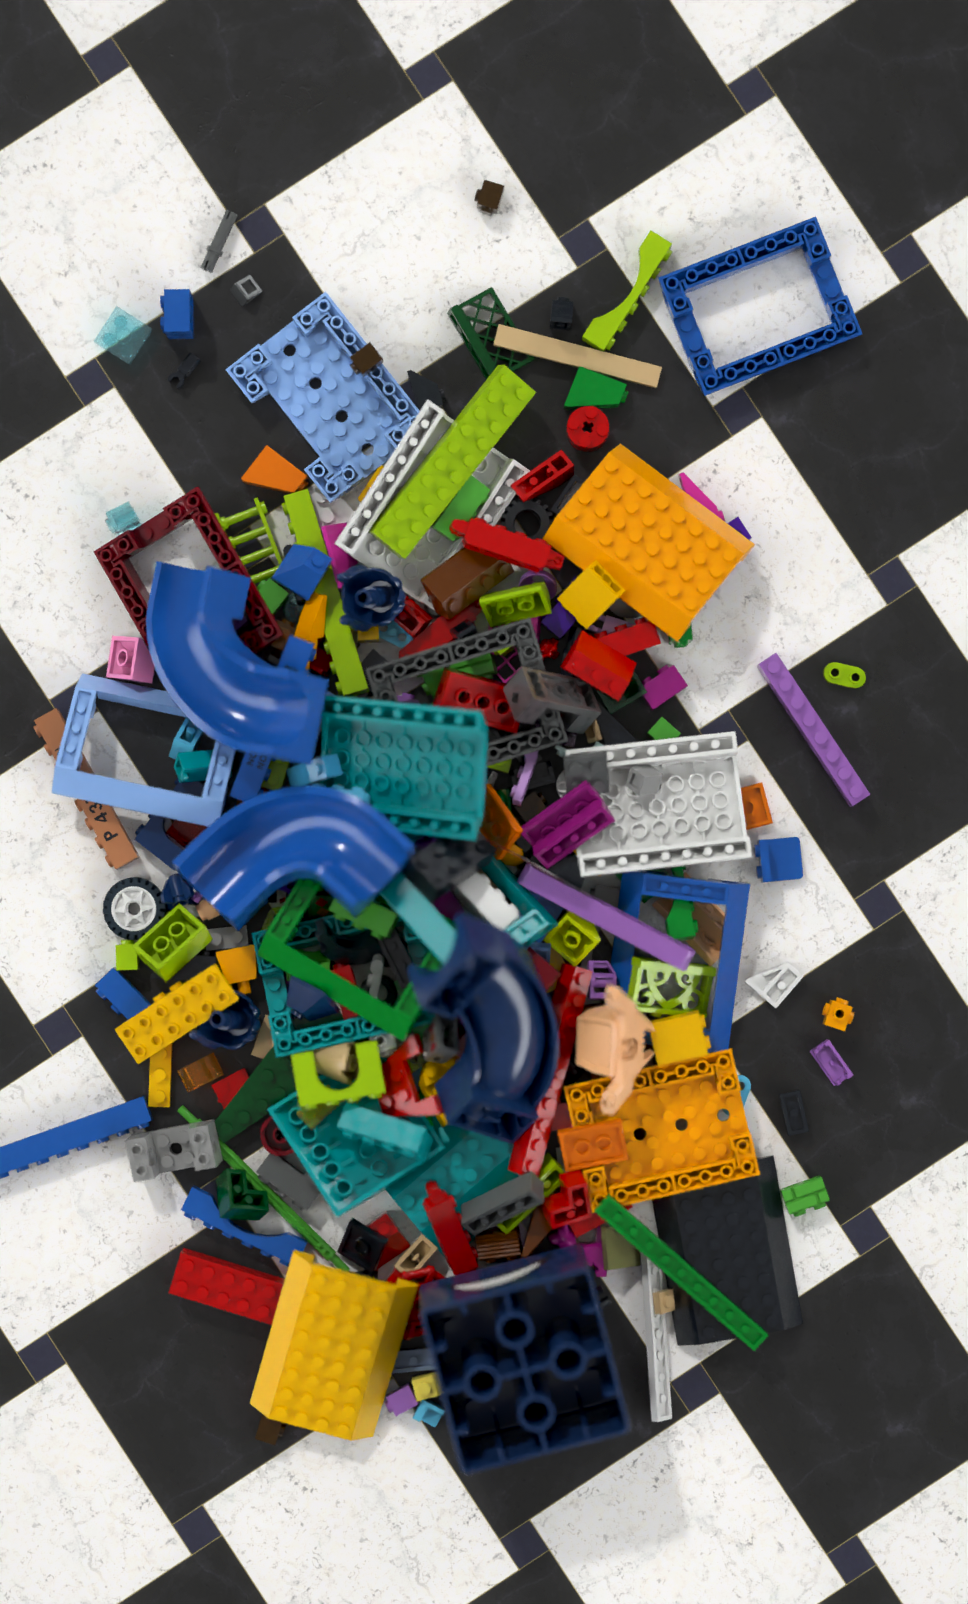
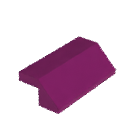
M585 780L521 826L523 829L521 835L533 847L534 856L548 869L613 823L615 818L600 794Z

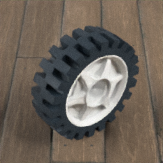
M131 877L117 882L107 892L103 901L104 920L110 930L124 939L139 940L166 916V904H163L161 900L162 891L154 883L144 878ZM134 902L140 906V912L137 915L131 914L129 910L130 905Z

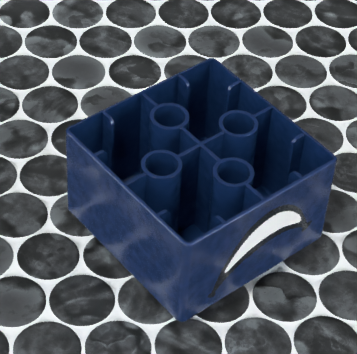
M576 1244L424 1283L420 1286L421 1320L459 1465L463 1473L478 1472L625 1434L629 1431L630 1426L585 1251L581 1245Z

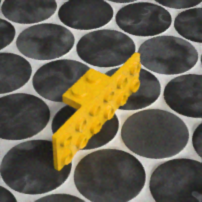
M213 964L184 983L176 982L169 987L170 992L164 994V992L159 993L152 998L154 1003L115 1028L116 1033L138 1064L208 1020L214 1011H222L239 999L216 964Z

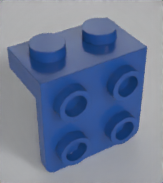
M798 837L757 840V845H754L755 858L759 857V866H756L757 879L761 878V883L795 880L803 877L801 847Z

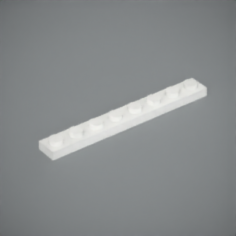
M640 1252L651 1420L653 1422H660L672 1419L665 1313L655 1314L653 1293L664 1290L663 1273L658 1266Z

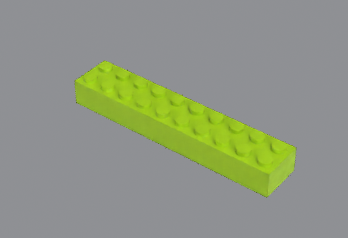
M498 365L375 520L368 532L396 556L406 559L535 395L536 391L508 367Z

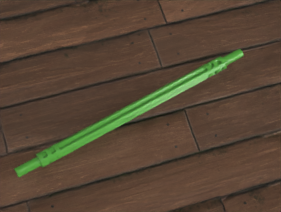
M184 1105L177 1110L189 1123L202 1121L200 1118L197 1119ZM218 1137L222 1158L233 1169L246 1170L247 1183L254 1190L267 1191L268 1203L327 1261L330 1260L338 1269L348 1271L350 1268L335 1254L336 1251L267 1184L258 1179V1175Z

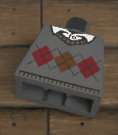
M440 1014L434 1016L423 1033V1059L444 1064L459 1053L457 1017L452 1019Z

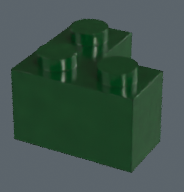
M226 1168L216 1178L220 1218L259 1221L269 1211L267 1191L248 1190L246 1170Z

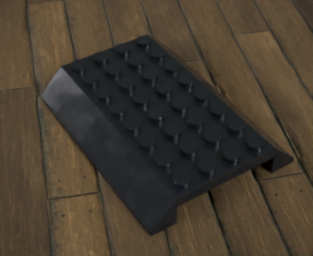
M773 1155L756 1158L760 1175L652 1199L658 1237L767 1333L786 1330L803 1324ZM665 1273L667 1289H673L675 1310L671 1312L677 1345H702L739 1338Z

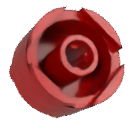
M584 406L576 409L570 415L567 422V438L575 449L593 452L600 449L608 438L609 422L606 415L600 409L594 406ZM585 425L592 427L591 433L588 431L584 432Z

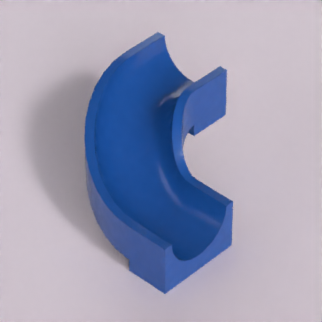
M157 561L148 601L146 632L154 667L172 700L198 728L226 746L281 761L311 765L328 680L294 670L274 668L253 654L241 642L234 631L232 619L242 620L251 578L212 566H207L206 571Z
M294 786L258 795L229 810L206 828L172 862L178 874L227 922L239 931L268 903L267 898L275 891L294 880L304 878L313 879L321 883L329 894L354 918H357L403 872L408 859L414 856L416 852L414 845L371 805L356 796L328 787Z

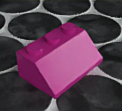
M347 523L321 527L329 557L333 558L331 565L340 592L343 582L337 580V575L358 564L357 560L335 544Z

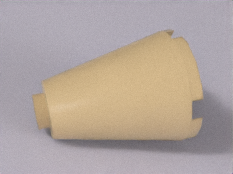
M346 1042L310 1050L314 1052L317 1073L344 1084L352 1085L353 1079L356 1080L359 1075V1064L355 1046L357 1042Z

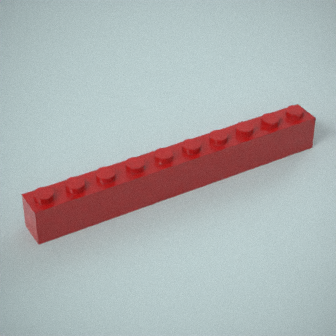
M566 963L561 965L559 972L561 976L557 980L551 1003L559 1037L557 1068L550 1088L536 1107L539 1118L514 1143L507 1170L519 1175L532 1171L539 1178L577 1034V1017L582 1014L593 973L591 970Z

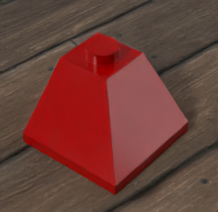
M387 1211L366 1225L389 1239L376 1270L411 1246Z

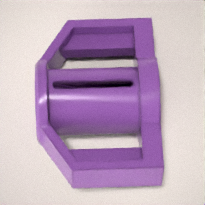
M588 961L587 969L593 971L588 988V999L605 1000V993H594V988H606L608 985L616 986V973L608 961ZM593 968H607L610 973H594Z

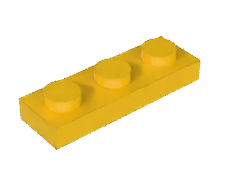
M172 1043L150 1057L148 1107H170Z

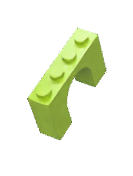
M377 1040L355 1044L359 1075L351 1086L340 1090L331 1089L320 1081L317 1075L313 1051L292 1054L291 1058L299 1106H305V1110L318 1108L317 1104L325 1102L326 1106L339 1104V1100L347 1099L348 1102L360 1101L361 1096L369 1095V1099L382 1097L381 1093H385V1085Z

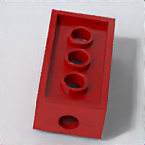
M444 667L432 706L482 711L487 726L512 733H517L520 722L515 721L503 690L507 683ZM464 691L463 695L458 698V695ZM483 697V700L478 703V700Z

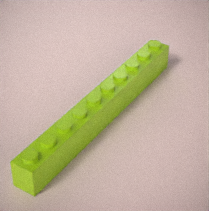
M308 489L285 495V502L281 504L284 514L289 515L291 522L287 524L290 534H295L297 542L293 544L315 547L328 555ZM330 565V568L314 591L327 595L324 631L327 642L323 643L327 655L331 654L333 662L329 663L333 675L337 674L339 682H336L339 695L343 694L344 697H354L368 693L369 688L349 626L342 625L339 622L340 617L345 615L342 608V599L333 569Z

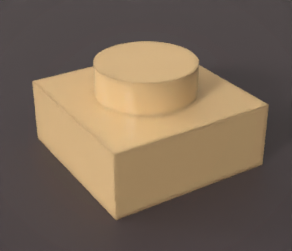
M664 1289L653 1293L655 1314H664L675 1310L673 1289Z

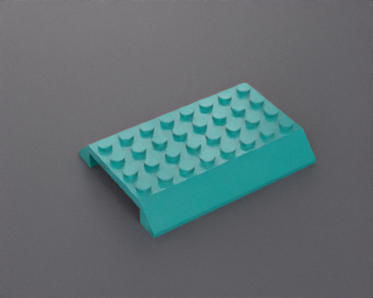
M325 695L321 714V756L338 754L343 774L320 781L321 784L332 788V785L344 786L347 790H352V787L365 789V792L371 796L369 805L381 813L400 832L466 840L477 839L484 817L488 727L482 711Z

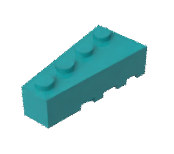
M346 1103L337 1125L342 1135L347 1138L354 1139L356 1137L366 1144H375L387 1151L396 1152L423 1163L426 1161L433 1142L432 1136L424 1127Z

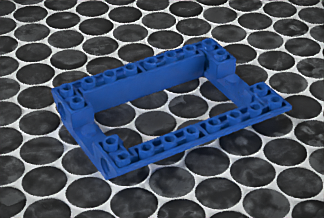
M816 216L658 278L664 302L694 378L704 396L863 334L847 295L844 296L830 261L832 255ZM802 249L831 324L736 360L715 370L710 349L706 348L693 315V306L685 294Z
M648 870L622 872L618 909L636 919L639 918L641 895L726 905L710 1029L703 1028L704 1036H709L711 1048L707 1049L708 1052L728 1049L750 883L708 878V880L670 876L665 875L664 872ZM614 935L610 965L616 973V987L620 988L627 995L635 945ZM643 1031L646 1034L643 1037L645 1040L643 1044L653 1045L650 1032Z

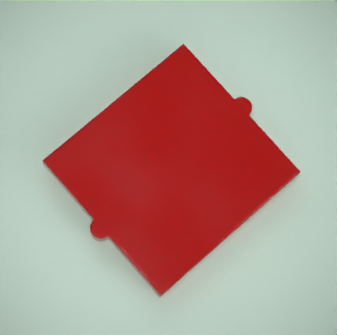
M245 1068L212 1084L218 1097L217 1101L222 1104L224 1109L249 1078Z

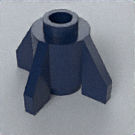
M179 874L169 876L161 893V900L163 904H166L167 912H170L179 903L182 906L187 904L198 905V903L191 899L195 893L193 887Z

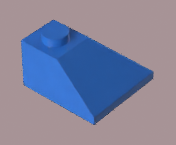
M293 544L271 579L308 601L330 568L333 558L315 547Z

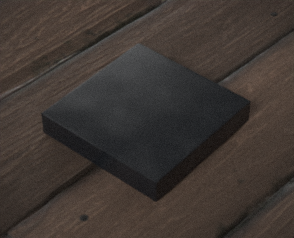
M352 1218L348 1223L337 1253L373 1274L378 1267L389 1239Z

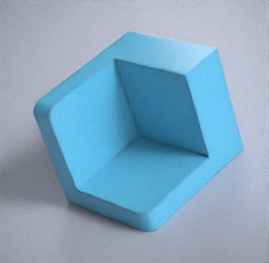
M429 1399L421 1400L413 1414V1419L418 1422L422 1420L436 1427L441 1416L445 1413V1408Z

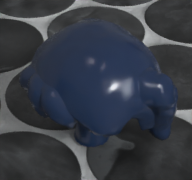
M357 564L337 575V580L343 582L341 597L345 615L339 619L342 625L366 632L372 627L389 625L405 608L404 601L406 595L402 589V581L398 577H394L387 570L368 568L363 564Z
M234 990L239 999L222 1011H214L210 1018L197 1026V1029L192 1030L189 1036L210 1049L222 1047L229 1050H238L258 1036V1031L261 1027L259 1019L261 1012L249 996Z

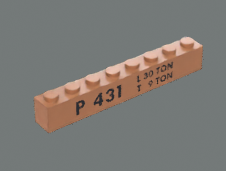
M55 708L35 719L36 726H34V729L39 738L43 736L46 742L44 748L48 755H53L55 760H57L66 721L60 710ZM82 752L83 760L78 771L94 774ZM80 799L74 801L80 812L84 811L87 817L84 820L89 830L94 829L97 835L95 837L97 845L100 849H105L107 853L105 859L110 867L114 866L115 869H120L140 858L112 806Z

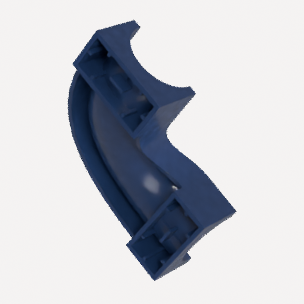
M459 912L454 918L456 924L454 945L443 966L435 972L411 964L407 971L420 1008L452 1019L458 1015L465 1025L466 1044L464 1053L435 1084L447 1124L513 1144L539 1118L536 1107L545 1097L552 1084L559 1055L557 1023L540 973L531 956L520 942L508 932L495 925Z

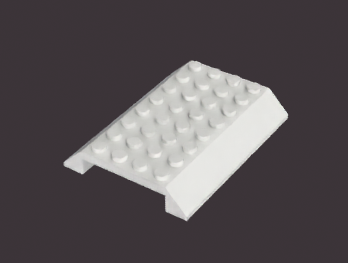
M427 400L335 544L366 567L382 568L390 572L394 577H398L402 581V589L406 594L435 611L420 579L464 548L462 544L463 538L460 537L458 540L449 541L430 527L406 559H402L368 532L375 520L454 421L444 414V410ZM492 448L472 473L473 477L490 489L488 500L482 506L479 505L475 511L477 512L475 518H482L487 521V524L495 526L504 513L505 508L516 494L510 485L530 472V470L516 460L509 459L495 448Z
M735 731L565 750L566 756L606 751L609 793H602L600 796L612 813L615 821L576 848L581 877L752 858L750 837L747 836L738 772L736 757L738 748ZM651 765L661 772L663 777L658 792L639 796L626 787L625 784L630 768L633 766Z

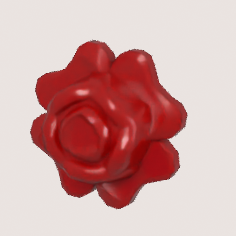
M555 638L550 640L544 639L539 644L542 660L548 657L556 659L559 656V652L556 651L558 641Z

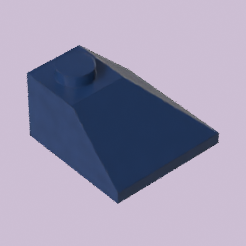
M294 976L290 978L286 1005L291 1010L292 1016L299 1020L304 1018L308 1021H313L339 1012L340 1008L325 992Z

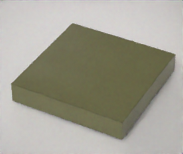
M612 1226L601 1227L604 1270L641 1266V1253L634 1245Z

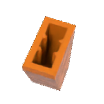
M268 445L265 446L241 478L245 484L288 494L304 490L308 485V482H306L308 479L307 475Z

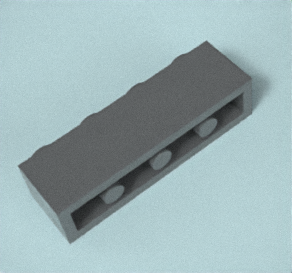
M529 1171L462 1204L461 1224L470 1233L476 1235L543 1203V1182L532 1171Z

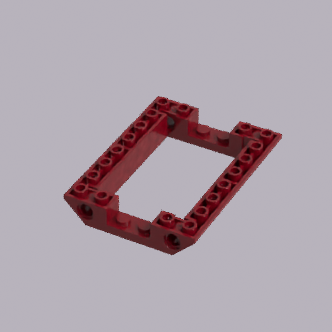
M199 486L163 508L164 511L134 530L125 531L93 551L147 646L146 616L150 594L129 558L193 519L220 568L251 578ZM251 578L244 610L254 627H259L243 633L238 638L253 654H257L284 634Z

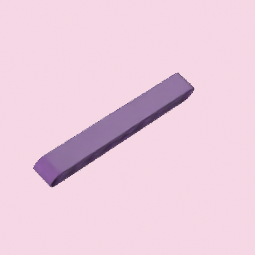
M528 862L525 864L517 880L520 885L680 970L686 971L696 952L684 943L597 897L593 898L578 891Z

